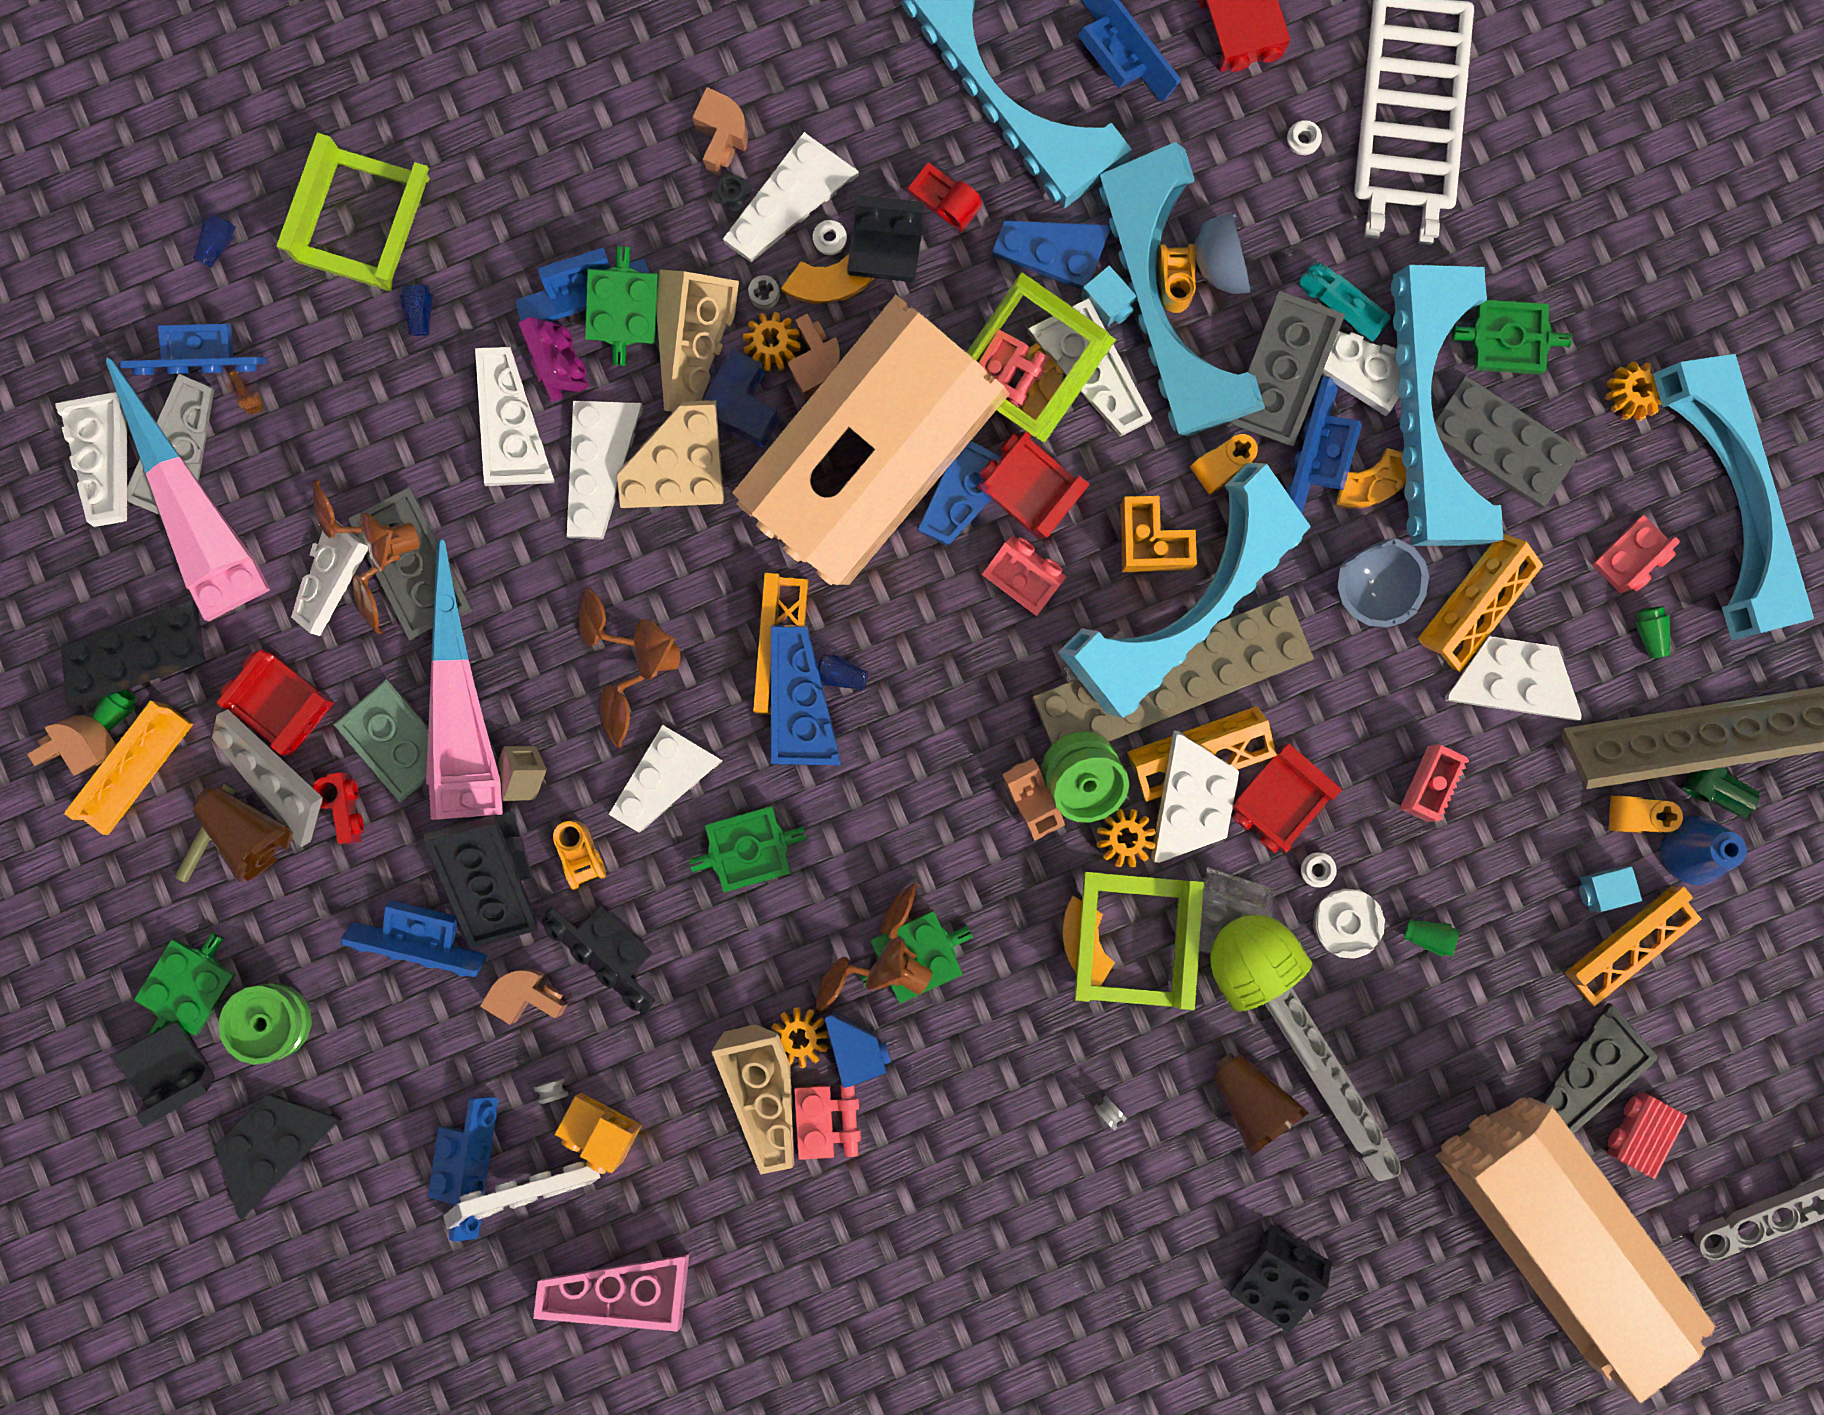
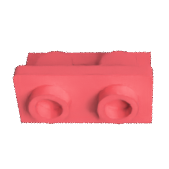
M1642 515L1591 565L1620 594L1632 589L1638 591L1651 580L1652 577L1649 573L1656 566L1659 568L1663 567L1676 555L1673 549L1681 541L1676 536L1668 539L1645 515Z
M1012 536L1004 543L982 575L1037 616L1067 576L1062 573L1063 569L1055 561L1049 558L1043 559L1035 553V548L1030 542L1019 537L1017 539Z

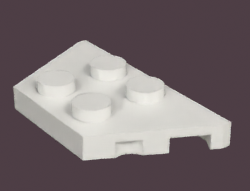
M1489 636L1476 651L1472 661L1468 662L1461 672L1462 675L1456 684L1445 695V701L1578 721L1581 720L1582 716L1558 647Z
M1174 730L1154 837L1155 848L1152 849L1151 854L1152 860L1157 863L1227 838L1239 771L1223 759H1219L1203 746H1199L1187 738L1183 733Z

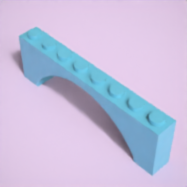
M901 0L902 7L911 18L916 17L922 24L921 30L925 38L931 44L936 43L942 50L941 55L946 65L952 71L956 69L963 77L962 84L966 91L972 97L976 95L983 103L982 109L987 118L992 123L997 121L1004 132L1002 134L1007 144L1013 150L1017 148L1024 156L1023 162L1027 170L1033 176L1038 175L1045 184L1043 186L1044 190L1053 202L1058 201L1063 208H1066L1100 183V174L1129 161L1132 149L1112 123L1105 128H1084L1052 122L1022 108L996 85L981 60L974 38L972 14L975 0Z
M1174 142L1100 174L1103 186L1099 187L1100 195L1104 204L1109 206L1111 210L1110 228L1116 238L1119 237L1122 250L1119 251V257L1125 270L1129 269L1132 282L1129 283V288L1136 295L1135 302H1139L1142 314L1138 316L1139 323L1143 332L1149 335L1152 346L1148 347V352L1153 365L1158 366L1161 374L1158 385L1162 396L1165 399L1168 398L1172 410L1168 412V418L1173 430H1178L1179 434L1189 437L1265 409L1255 375L1248 372L1237 375L1223 371L1196 355L1176 334L1167 319L1161 303L1157 282V259L1161 236L1177 199L1187 184L1195 182L1186 150L1177 142Z
M1408 265L1393 275L1391 293L1395 301L1393 326L1397 331L1398 346L1395 358L1399 365L1400 376L1398 383V395L1402 406L1400 429L1404 436L1402 462L1406 467L1407 482L1404 494L1408 501L1409 518L1407 520V532L1410 535L1411 546L1488 545L1504 540L1501 505H1492L1479 495L1454 467L1438 436L1431 404L1433 370L1439 350L1446 336L1467 310H1471L1487 301L1485 268Z
M1736 354L1683 361L1653 373L1662 407L1669 406L1680 413L1707 439L1725 466L1738 498L1744 535L1743 561L1734 594L1728 605L1722 607L1731 640L1813 620L1814 616Z
M1247 463L1225 485L1229 492L1230 510L1225 549L1212 582L1192 609L1166 628L1136 638H1104L1098 631L1082 628L1058 652L1106 714L1120 718L1132 714L1139 707V702L1149 692L1162 684L1163 677L1172 668L1180 665L1186 659L1187 653L1197 643L1202 642L1209 636L1210 629L1219 620L1227 617L1233 611V606L1243 596L1255 589L1256 582L1265 573L1273 570L1279 564V559L1289 549L1297 546L1301 542L1302 536L1311 527L1267 464Z

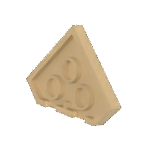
M716 400L680 402L665 422L651 434L636 454L622 466L617 474L620 508L724 503Z

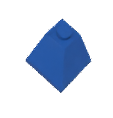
M836 1011L828 1012L825 1021L843 1088L885 1074V1064L891 1063L886 1042L879 1043L876 1034Z

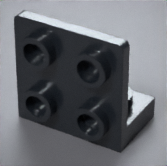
M856 195L854 202V231L847 274L850 276L914 282L923 231L924 202Z
M174 1021L117 1052L114 1056V1059L142 1099L143 1105L135 1116L143 1127L207 1093L215 1079L214 1074L178 1021Z
M1271 1224L1264 1232L1260 1255L1231 1288L1230 1296L1280 1328L1290 1332L1328 1290L1332 1262Z

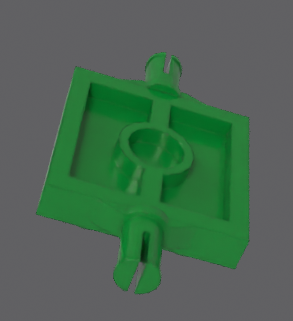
M616 246L615 267L605 270L587 268L585 340H602L612 344L611 365L617 366L618 352H620L619 365L626 366V345L633 343L654 344L658 274L638 272L629 268L631 247L624 246L623 260V247Z
M1487 300L1476 308L1474 327L1454 326L1452 329V340L1472 341L1475 350L1474 370L1543 374L1546 372L1547 353L1550 347L1570 348L1572 333H1556L1551 331L1548 321L1549 304Z
M773 806L705 825L709 839V853L689 858V863L692 865L704 862L692 866L691 870L693 873L713 867L719 876L723 893L791 874L787 859V845L807 841V837L804 834L792 838L793 835L805 832L803 826L783 832L777 823Z
M931 910L905 922L898 928L897 935L903 938L905 946L916 954L915 960L932 970L931 980L922 993L963 975L956 960L954 946L973 939L968 925L948 934L940 925L934 910ZM882 933L870 939L878 959L885 946L891 941L888 934ZM859 974L865 986L868 976ZM900 984L898 986L890 985L899 1004L918 996Z
M211 932L201 949L190 947L176 938L170 941L134 1001L152 1010L155 1016L158 1017L147 1036L174 1021H178L184 1030L195 1036L201 1032L236 973L222 966L214 957L215 952L222 941H224L222 936Z

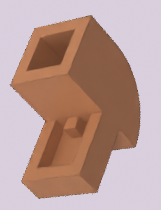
M706 87L692 118L697 131L713 137L703 157L706 171L719 176L723 166L727 168L733 159L735 149L732 147L742 151L746 150L748 132L743 113L737 103L726 95Z
M805 314L795 321L797 329L809 351L787 362V365L802 396L807 400L812 397L840 363L841 355L836 337L823 343L827 337L819 321L812 323L808 314Z
M75 715L44 727L48 735L39 739L37 742L40 747L27 755L34 766L61 755L73 776H76L103 763L116 744L106 728L97 720L84 715Z
M1034 758L1025 763L1017 764L1011 770L1002 774L1009 795L1034 841L1065 825L1061 812L1057 809Z
M522 969L499 978L491 987L480 1007L511 1025L519 1020L528 1003L553 1018L561 1016L568 1003L561 999L563 994L547 984L543 988L539 986L546 973L536 969Z

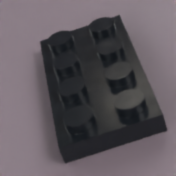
M191 600L62 645L65 700L74 708L206 662L199 609L196 604Z
M495 815L424 833L425 846L470 949L538 931L537 918Z

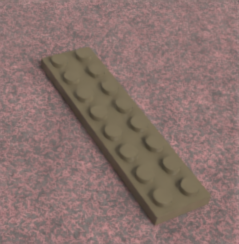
M1287 595L1215 624L1210 629L1209 636L1202 642L1197 643L1187 653L1186 659L1180 665L1172 668L1163 677L1162 684L1149 692L1139 702V707L1132 714L1124 718L1106 714L1079 679L1032 697V701L1051 746L1065 735L1079 731L1095 732L1105 737L1108 741H1112L1311 661L1314 657Z
M1824 686L1564 728L1562 739L1586 789L1824 751Z

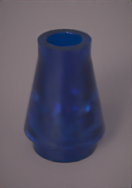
M210 213L207 220L203 219L193 258L212 268L215 261L236 237L233 234L236 226Z
M428 285L402 286V295H399V299L408 325L409 336L430 335L429 327L434 294H430V287Z
M823 653L818 666L821 682H823L822 686L864 690L869 671L857 667L834 653L831 656Z

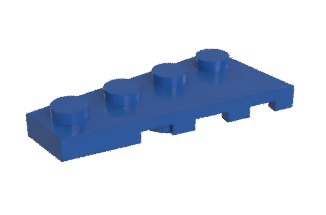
M772 624L771 764L841 765V758L808 626Z

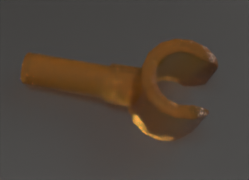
M235 371L230 372L229 376L239 395L237 397L238 405L249 415L262 412L264 406L259 393L253 392L248 394L238 373Z

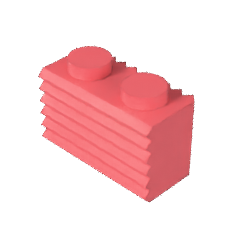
M1440 744L1428 746L1400 809L1426 822L1443 820L1441 815L1445 813L1444 808L1449 807L1447 802L1451 801L1450 795H1453V789L1457 788L1456 782L1460 781L1459 776L1463 775L1462 770L1466 768L1465 763L1469 762L1468 758Z
M1638 1092L1636 1097L1633 1096L1628 1100L1624 1108V1115L1626 1117L1623 1119L1620 1128H1615L1610 1134L1607 1143L1610 1148L1607 1150V1154L1640 1173L1655 1179L1687 1115L1650 1095Z

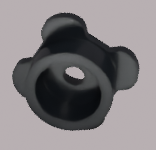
M728 172L721 176L717 189L712 192V198L717 204L723 203L729 206L730 211L739 212L743 208V200L751 194L752 187L749 182H742L739 177ZM734 190L735 194L730 195L729 191Z

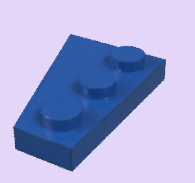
M1004 221L992 251V256L1083 290V287L1092 279L1111 228L1110 225Z
M970 441L942 474L916 531L948 546L991 500L976 486L983 479L979 476L982 469L992 459L997 462L1001 456Z

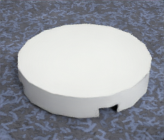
M1343 888L1330 892L1319 902L1314 912L1313 929L1317 940L1326 951L1338 957L1357 958L1370 953L1378 941L1381 940L1384 934L1385 919L1381 907L1371 896L1361 890Z

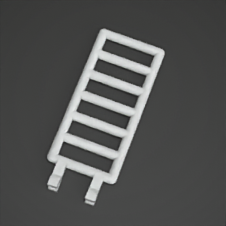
M1373 0L1354 190L1356 198L1369 200L1368 218L1364 235L1366 238L1378 239L1380 232H1383L1385 226V202L1423 206L1418 244L1432 245L1434 238L1439 236L1440 208L1451 209L1456 204L1474 5L1471 2L1459 0ZM1386 7L1460 15L1458 33L1386 25ZM1383 39L1457 47L1455 65L1382 57ZM1380 71L1454 79L1452 97L1378 89ZM1377 103L1451 111L1449 129L1375 121ZM1373 136L1447 143L1446 162L1373 154ZM1370 168L1445 176L1443 194L1369 186Z

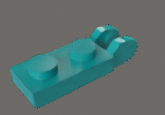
M1313 263L1299 280V285L1303 291H1306L1309 297L1319 298L1328 308L1344 313V319L1359 334L1365 335L1372 342L1391 319L1387 312L1340 274L1337 275L1329 267H1325V264Z

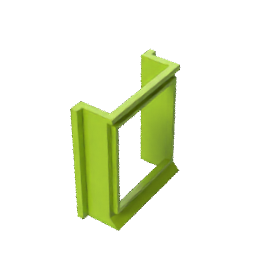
M317 133L276 247L286 251L296 263L392 292V280L425 185L430 179L427 175L428 166L414 162L412 170L404 169L339 149L330 136ZM338 164L406 185L378 267L309 247Z
M1022 272L966 353L976 362L979 361L997 331L1001 329L1023 295L1090 341L1036 420L1006 399L997 409L1001 414L1045 443L1109 352L1116 339L1110 336L1108 331Z
M1084 872L1074 1000L1171 1006L1179 1009L1195 1010L1204 882ZM1098 891L1178 898L1171 992L1091 986Z

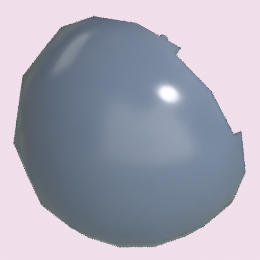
M1231 212L1205 221L1201 225L1195 241V259L1202 276L1216 289L1231 294L1250 293V289H1253V287L1249 285L1245 261L1234 222V217H1237L1236 213L1232 214Z
M1387 539L1359 551L1343 562L1339 572L1338 590L1342 604L1353 618L1368 626L1387 628L1404 623L1418 612L1426 597L1430 576L1426 561L1414 547L1399 539Z

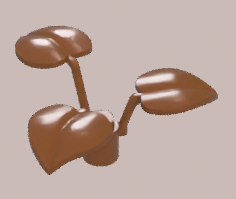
M314 480L312 481L314 511L325 535L331 539L335 537V533L363 534L374 566L360 577L358 575L352 577L353 597L358 611L366 623L378 634L384 633L379 628L377 605L368 587V580L376 572L384 571L385 566L391 562L400 560L399 554L419 549V538L415 527L411 522L391 528L388 524L381 526L367 512L361 513V527L340 526L335 521L334 511L329 500L319 487L321 481Z
M587 587L584 588L578 610V628L583 641L589 646H595L600 638L605 641L635 646L637 651L636 656L638 658L640 675L617 684L615 688L612 685H606L600 698V719L605 733L615 746L622 748V742L626 737L630 722L629 705L627 699L622 694L623 690L642 680L656 677L658 671L678 669L680 665V651L677 644L674 643L675 638L662 631L650 619H641L635 630L634 640L607 634L603 630L606 622L603 604L597 594Z
M914 882L900 892L885 911L880 931L885 935L888 934L891 941L885 946L880 958L871 970L848 965L849 958L845 956L836 960L828 968L821 980L817 993L815 1009L817 1013L821 1014V1011L838 997L845 983L846 976L851 973L868 976L865 987L870 991L892 984L895 986L900 984L917 995L925 990L931 980L932 970L915 960L916 954L911 952L905 946L904 939L897 935L898 928L904 924L910 912L916 888L920 886L918 882Z

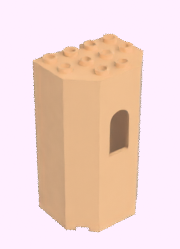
M895 295L732 492L739 500L736 504L748 515L754 516L759 520L756 526L771 539L773 537L778 540L781 539L786 544L783 550L798 562L800 560L808 562L817 569L816 573L830 585L833 583L835 585H850L1009 396V392L999 381L990 376L979 363L913 307L909 308L904 300ZM848 427H850L875 450L837 495L829 498L821 497L815 493L811 486L810 478L812 471Z
M1530 1097L1527 1099L1521 1098L1510 1106L1489 1116L1485 1114L1476 1118L1470 1123L1469 1131L1461 1137L1458 1135L1453 1136L1441 1145L1442 1151L1435 1155L1591 1367L1608 1380L1612 1379L1620 1389L1641 1404L1701 1358L1705 1350L1701 1340L1703 1336L1705 1338L1712 1335L1715 1325L1553 1106Z

